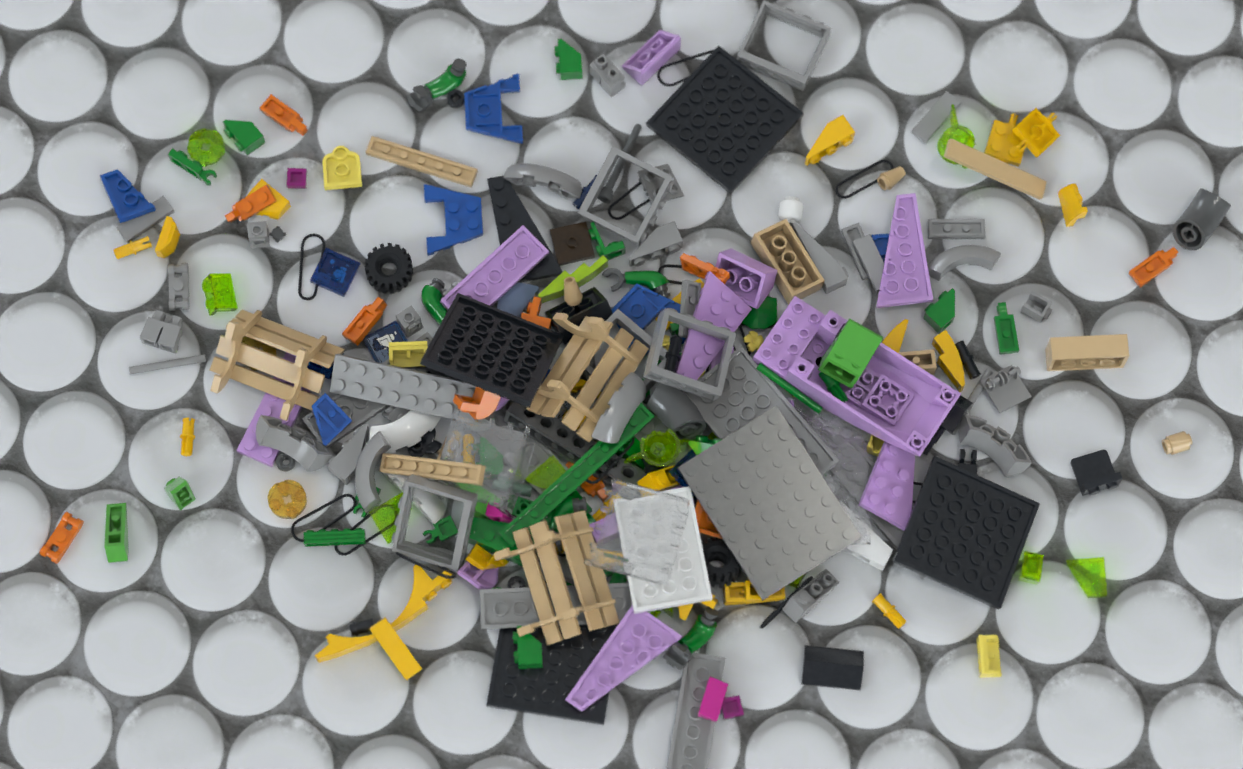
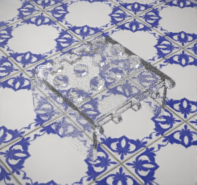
M455 409L440 460L486 466L483 485L442 480L434 481L478 494L477 502L486 504L488 497H490L489 505L503 508L509 517L514 518L512 512L518 496L520 497L535 447L534 442L529 437L530 427L526 426L523 433L513 430L514 423L512 422L508 423L507 428L494 425L495 418L491 417L489 424L476 421L472 416L470 419L459 417L460 410ZM436 494L440 499L444 500L445 496Z
M612 479V490L607 489L605 491L606 495L611 496L609 507L601 506L600 511L606 513L603 525L595 524V529L601 531L598 543L590 542L589 547L593 548L590 551L591 560L585 559L584 564L657 584H668L673 568L666 566V564L674 566L678 550L671 548V546H680L683 531L677 530V528L685 529L688 518L687 514H689V499Z

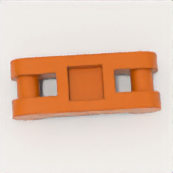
M65 512L60 523L47 543L41 548L39 554L51 558V561L57 564L80 531L84 521L79 518L75 519L72 517V514ZM68 524L72 525L70 531L66 529V526ZM53 546L58 547V550L56 552L51 550Z

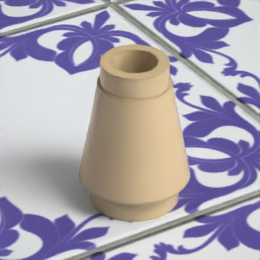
M899 166L881 173L877 178L879 186L883 190L892 189L906 175L905 170Z
M567 277L564 279V301L569 306H576L581 303L583 295L575 278Z

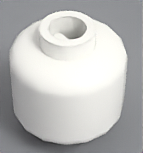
M785 197L779 203V219H787L790 225L801 221L803 217V203L797 197Z

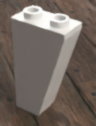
M839 501L861 535L860 539L842 551L883 571L893 549Z

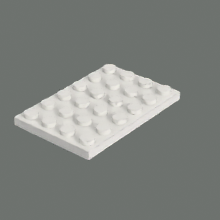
M690 487L613 500L634 614L712 600Z

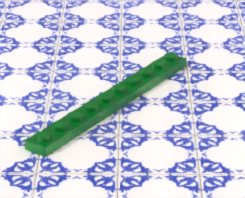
M640 403L628 421L619 442H597L501 530L499 535L511 548L515 547L514 531L528 527L529 532H531L529 526L542 522L652 421L655 416Z

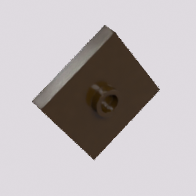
M586 221L550 229L559 266L595 258Z

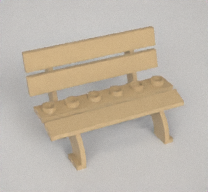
M241 310L226 325L225 336H220L216 354L229 359L227 361L217 356L214 357L209 370L217 374L214 375L210 391L219 393L229 379H233L286 400L283 403L280 419L285 421L288 420L295 404L312 410V405L318 400L319 396L301 390V388L321 393L325 375L308 369V363L311 361L330 368L334 364L335 355L343 354L344 349L327 343V336L322 335L317 339L261 317L262 311L257 310L254 314ZM246 336L296 356L295 363L241 343L242 338ZM236 361L294 384V387L237 365Z
M556 313L552 319L574 335L540 386L530 408L527 407L526 409L538 415L541 414L545 417L554 418L559 413L564 401H567L572 406L561 422L572 431H576L584 416H586L576 434L585 441L590 442L601 415L604 414L607 408H610L608 402L614 392L618 391L621 386L623 387L621 385L622 381L631 372H635L649 348L635 339L630 349L627 350L635 337L621 328L615 338L612 339L609 333L614 324L604 321L602 318L585 316L580 326H577L567 320L569 317L567 314ZM603 341L609 345L607 351L575 399L570 395L571 390L580 380L584 370L589 366L594 354L600 349L601 343ZM622 356H624L623 360L621 361V363L619 364L618 368L616 369V371H615L614 374L612 375L611 379L609 380V382H608L607 385L605 386L604 390L602 391V393L600 394L599 398L597 399V401H596L595 404L593 405L592 409L589 410V408L591 407V405H592L593 402L595 401L596 397L598 396V394H599L600 391L602 390L603 386L605 385V383H606L607 380L609 379L610 375H611L612 372L614 371L615 367L617 366V364H618L619 361L621 360Z
M585 510L555 517L559 534H555L554 530H549L547 520L529 526L535 544L532 542L528 527L514 531L513 536L518 550L510 551L509 548H505L494 553L496 561L520 555L540 622L518 628L519 637L534 632V628L542 627L547 645L563 641L557 621H559L564 640L581 634L576 616L584 612L589 631L620 623L614 606L616 600L612 599L592 535L594 530L593 527L590 528ZM555 541H562L582 605L580 607L573 608L553 543ZM535 549L537 550V553H538V556H539V559H540V563H541V566H542V569H543V572H544V576H545V579H546V582H547V585H548V589H549V592H550V595H551V598H552V602H553V605H554V608H555V611H556V615H557V616H555V613H554V610H553V607H552V603H551V600H550V597H549V594H548V590H547V587H546V584H545V581H544V577H543V574H542V571H541V568H540V564H539V561H538V558H537Z

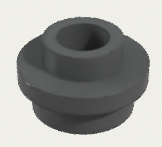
M285 453L279 454L276 459L277 467L284 472L292 470L296 463L295 459ZM284 460H289L288 465H283L282 463Z

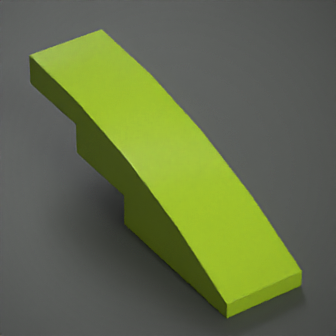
M602 255L590 267L583 263L571 275L564 270L538 294V297L541 298L542 303L564 296V279L567 277H574L578 287L583 286L608 267V259Z

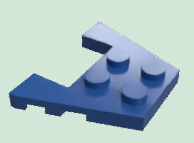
M514 74L508 79L504 80L503 78L498 80L497 83L488 86L484 85L464 93L466 130L520 144L523 143L522 125L502 126L501 93L520 92L519 74Z
M427 184L424 185L425 203H445L446 236L426 237L428 256L440 250L449 249L453 245L462 244L483 236L480 197Z
M636 284L611 310L614 313L619 309L641 329L645 330L665 308H672L680 313L681 304ZM635 338L633 339V341H632L631 344L629 345V347H628L629 349H630L631 345L633 344V342L635 341Z

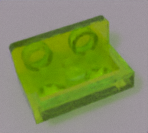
M209 274L202 282V290L205 292L206 297L205 305L209 315H214L220 311H235L237 303L231 274Z

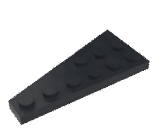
M504 176L487 178L500 245L524 225L549 250V254L518 282L522 283L559 276L563 272L511 183L503 178Z

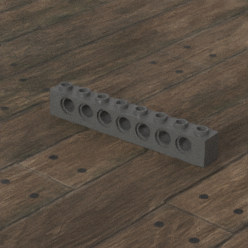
M513 402L509 407L503 420L573 464L597 443L594 439L590 442L585 441L576 434L577 429L572 431L561 422V419L535 414L528 411L526 406ZM618 455L612 456L593 476L599 478L608 466L618 458ZM621 458L601 481L625 496L632 497L638 496L641 493L637 482L647 474L643 469L637 468L629 463L628 460Z

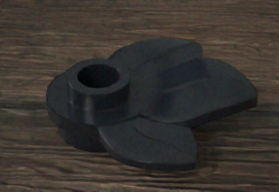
M435 428L431 432L428 431L421 437V441L408 448V453L411 456L423 457L425 454H434L441 448L442 444L434 440L436 435Z

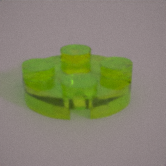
M202 128L193 132L189 137L187 151L193 161L196 160L203 167L215 164L225 154V143L221 134L216 130L212 131ZM204 143L211 145L209 150H202Z

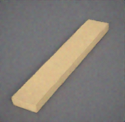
M374 136L371 137L366 150V155L472 188L478 172L476 168Z
M952 138L948 140L944 153L945 158L1040 200L1043 198L1047 181Z
M383 453L379 472L403 476L414 474L427 479L482 486L486 466Z

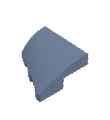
M517 282L498 300L497 309L521 318V313L527 309L528 303L535 293H539L540 289L535 285Z

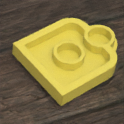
M337 146L332 153L324 156L322 164L325 190L362 187L360 157L356 152L349 151L344 146Z

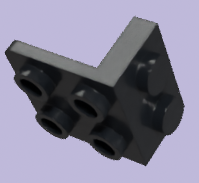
M1106 450L1073 458L1070 462L1082 496L1088 494L1090 496L1095 495L1104 489H1115L1123 479L1120 472L1115 473Z

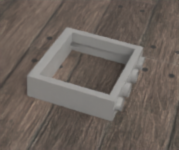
M763 0L737 54L736 60L749 69L804 91L828 42L831 28L825 26L822 22L813 21L806 15L801 16L789 8L784 9L774 2L772 4ZM765 15L822 38L804 76L748 53Z
M612 146L578 214L640 246L641 242L643 243L649 235L647 230L657 220V211L659 209L662 210L666 203L664 198L667 192L671 193L673 190L674 178ZM619 157L664 179L636 235L590 213Z
M665 308L658 315L643 377L715 402L722 395L736 333L726 327H717L710 321H700L692 315H683L675 309ZM668 321L725 341L714 386L657 367Z
M619 309L606 320L614 324L612 328L617 323L634 336L636 340H639L648 347L650 351L653 338ZM663 346L659 356V360L662 362L657 367L665 369V355L668 351ZM588 366L583 372L587 380L594 371L591 366ZM648 378L643 380L646 386V393L654 386L656 381ZM607 381V382L605 383V385L603 386L601 392L604 390V388H605V386L607 385L608 381Z
M412 474L407 480L405 479L404 485L401 488L404 492L403 497L400 498L398 503L400 513L395 519L394 525L397 528L391 539L393 540L392 551L458 571L464 565L478 494ZM415 487L464 502L453 555L405 541Z

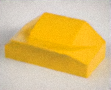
M166 216L155 248L157 257L166 258L176 250L180 232L172 217Z

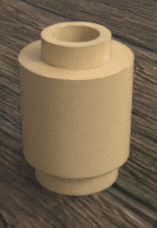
M1184 431L1166 436L1162 440L1164 452L1171 455L1189 450L1190 445H1192L1191 436Z

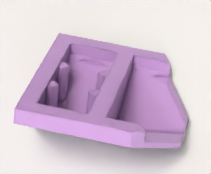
M467 561L458 570L457 574L478 589H492L498 582L499 567L480 570Z

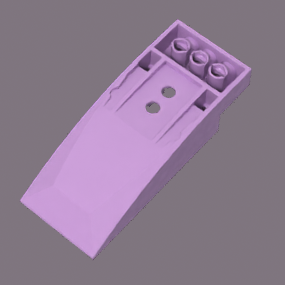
M794 296L752 360L757 365L762 363L823 407V409L883 441L920 457L961 393L885 344L880 343L852 389L840 383V387L848 397L847 402H842L834 397L831 392L827 391L825 383L818 375L821 371L818 370L819 367L816 365V359L823 357L847 323V320L832 310H829L827 315H824Z

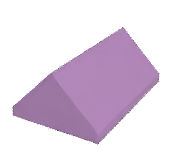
M659 30L622 65V68L639 84L643 85L680 50V36Z

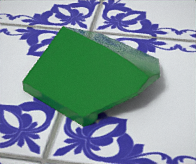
M767 296L758 309L751 307L752 310L741 324L751 329H766L777 323V298Z

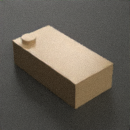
M787 219L753 235L751 245L762 263L778 270L775 284L788 305L794 296L803 299L821 290L825 280Z
M1127 334L1051 337L1045 349L1047 371L1123 368L1129 358Z

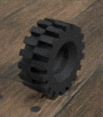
M383 243L380 244L379 249L374 247L373 253H368V259H365V272L369 284L374 286L375 290L379 291L381 289L382 293L386 294V291H390V294H393L394 290L397 289L400 292L402 291V286L406 288L408 281L411 282L413 265L406 249H400L398 244L393 247L392 243H388V246L384 247ZM386 263L395 264L396 272L392 275H385L382 272L383 265Z
M717 537L713 541L712 538H707V543L703 540L701 543L711 587L715 588V585H719V588H723L724 584L728 587L731 585V581L736 582L737 577L740 576L741 567L724 540L720 541V538ZM717 560L723 562L725 565L722 567H715L711 565L710 562Z

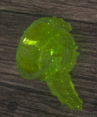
M953 104L950 111L951 127L940 136L937 147L940 156L946 162L958 164L944 157L948 140L952 138L972 148L976 143L973 132L967 127L958 124Z
M670 428L665 433L656 432V430L652 431L651 434H647L646 438H641V452L626 458L624 463L644 458L649 465L667 466L677 459L681 449L680 446L688 444L689 439L679 440L676 433Z

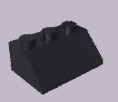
M595 287L583 292L582 301L576 306H569L567 302H563L544 312L546 317L551 319L554 331L564 335L562 340L564 345L569 343L574 334L561 327L552 319L556 313L567 314L569 316L567 320L577 326H580L585 316L599 317L606 321L613 314L607 299Z

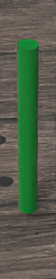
M762 363L757 366L756 369L798 400L818 414L821 412L823 407Z

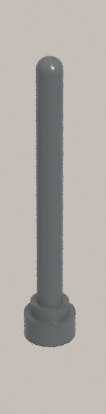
M640 124L634 126L623 152L630 154L642 129ZM619 157L606 186L602 188L598 196L600 201L604 203L611 202L613 198L612 189L626 160Z

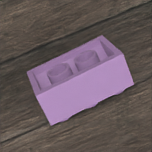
M734 249L719 252L715 266L718 269L723 268L729 272L730 278L725 285L747 305L755 309L760 307L772 290L778 271Z

